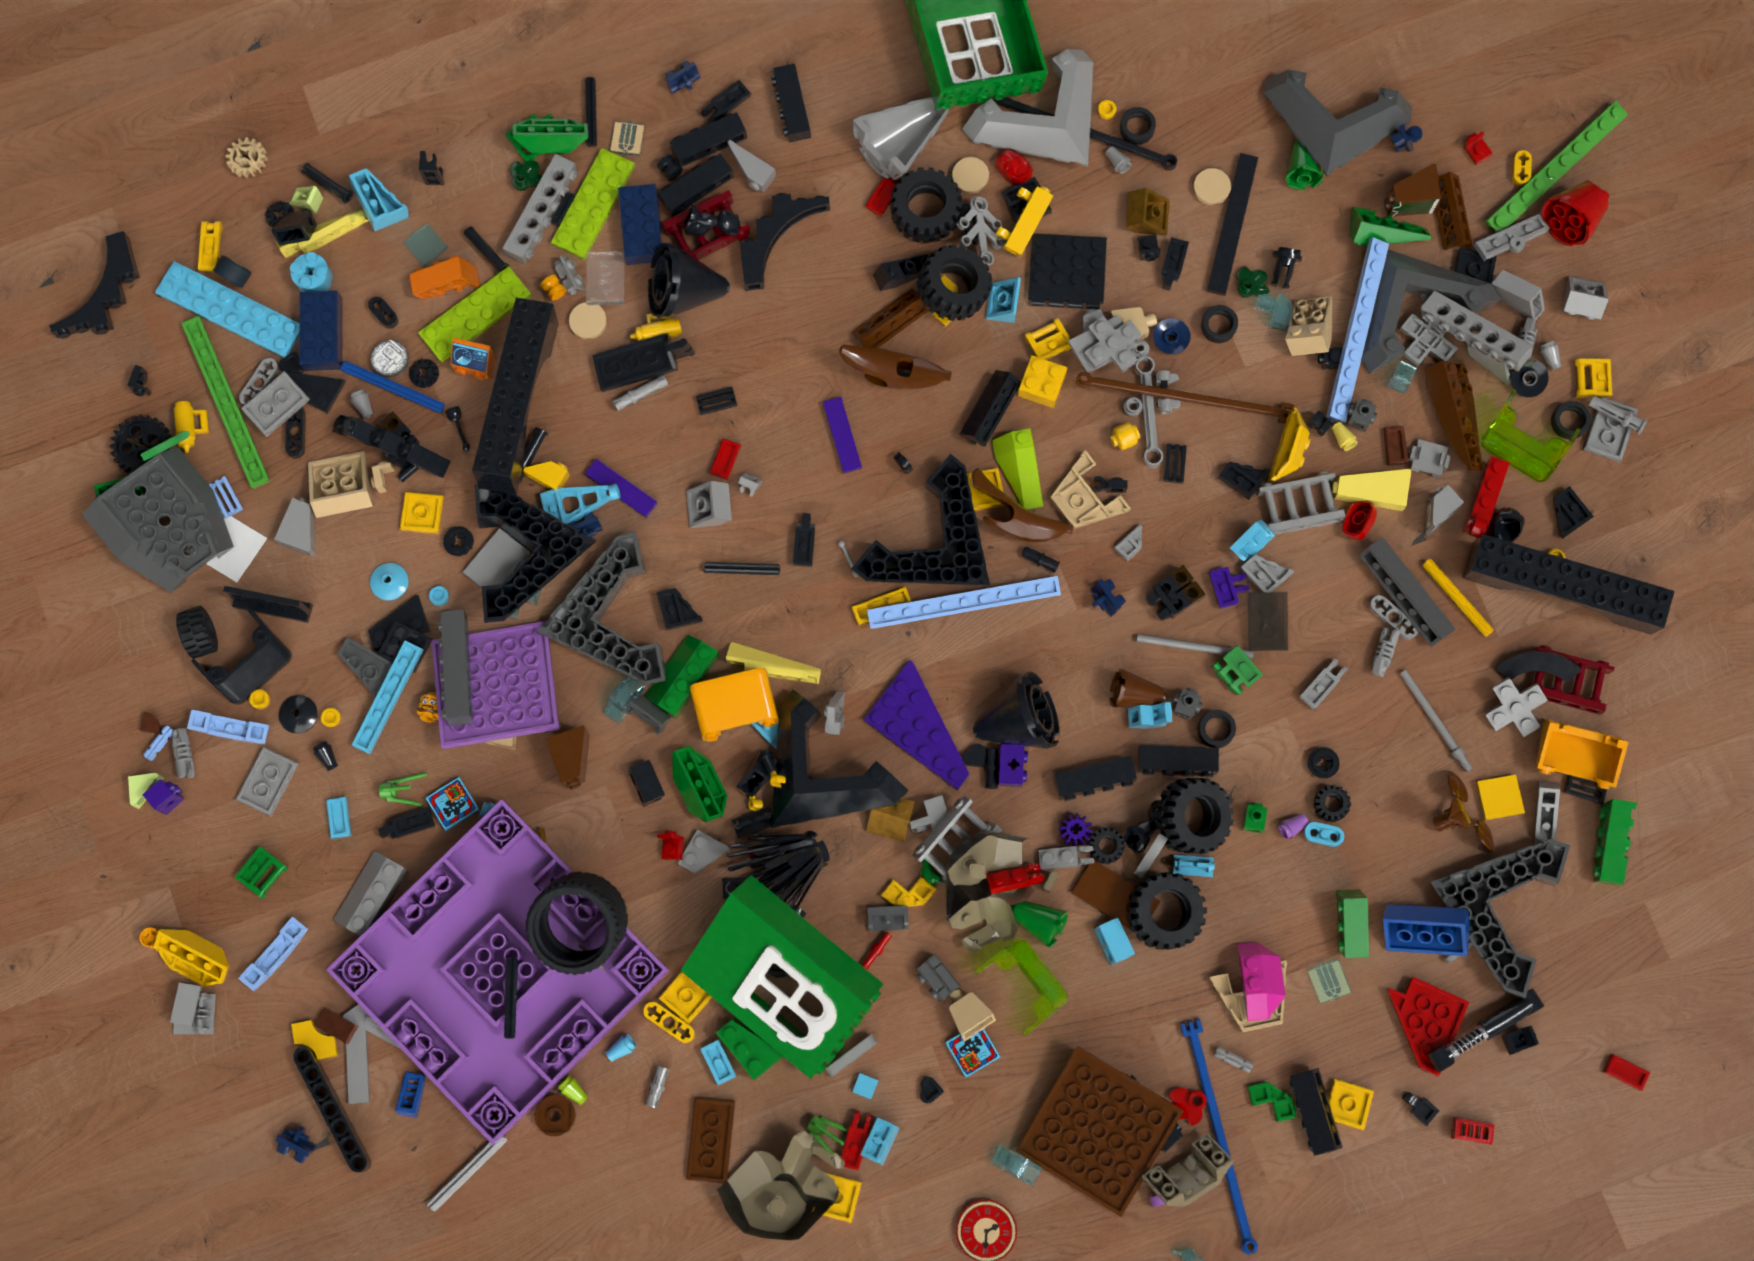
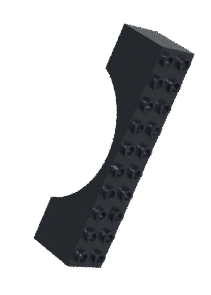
M517 297L515 299L472 468L479 489L517 495L525 462V439L531 399L540 369L545 360L551 357L559 325L553 303Z
M1485 534L1480 535L1473 541L1462 578L1499 590L1526 591L1572 602L1604 615L1614 624L1650 635L1665 628L1675 592L1674 590Z

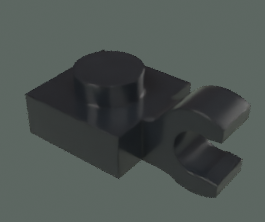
M1101 476L1094 477V482L1101 483L1100 487H1094L1095 492L1126 493L1128 480L1116 477L1105 481Z
M1406 1092L1402 1097L1406 1103L1413 1107L1410 1113L1424 1126H1428L1439 1113V1110L1425 1097L1418 1100L1411 1092Z

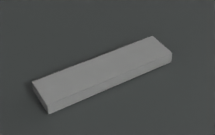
M358 1026L349 1044H346L349 1104L370 1103L367 1030Z

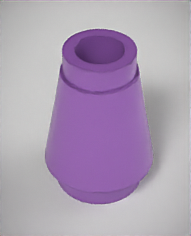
M1300 814L1281 821L1278 830L1283 838L1292 839L1309 821L1304 814Z

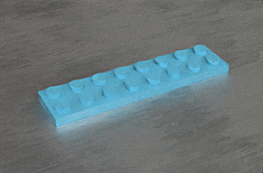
M175 261L155 291L156 295L282 358L290 354L299 339L300 323Z

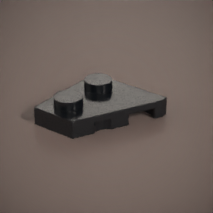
M1229 462L1218 476V479L1250 500L1268 476L1270 470L1254 469L1250 465Z
M676 588L657 592L656 596L666 631L703 621L702 617L691 608L692 606L688 601L682 598V595Z

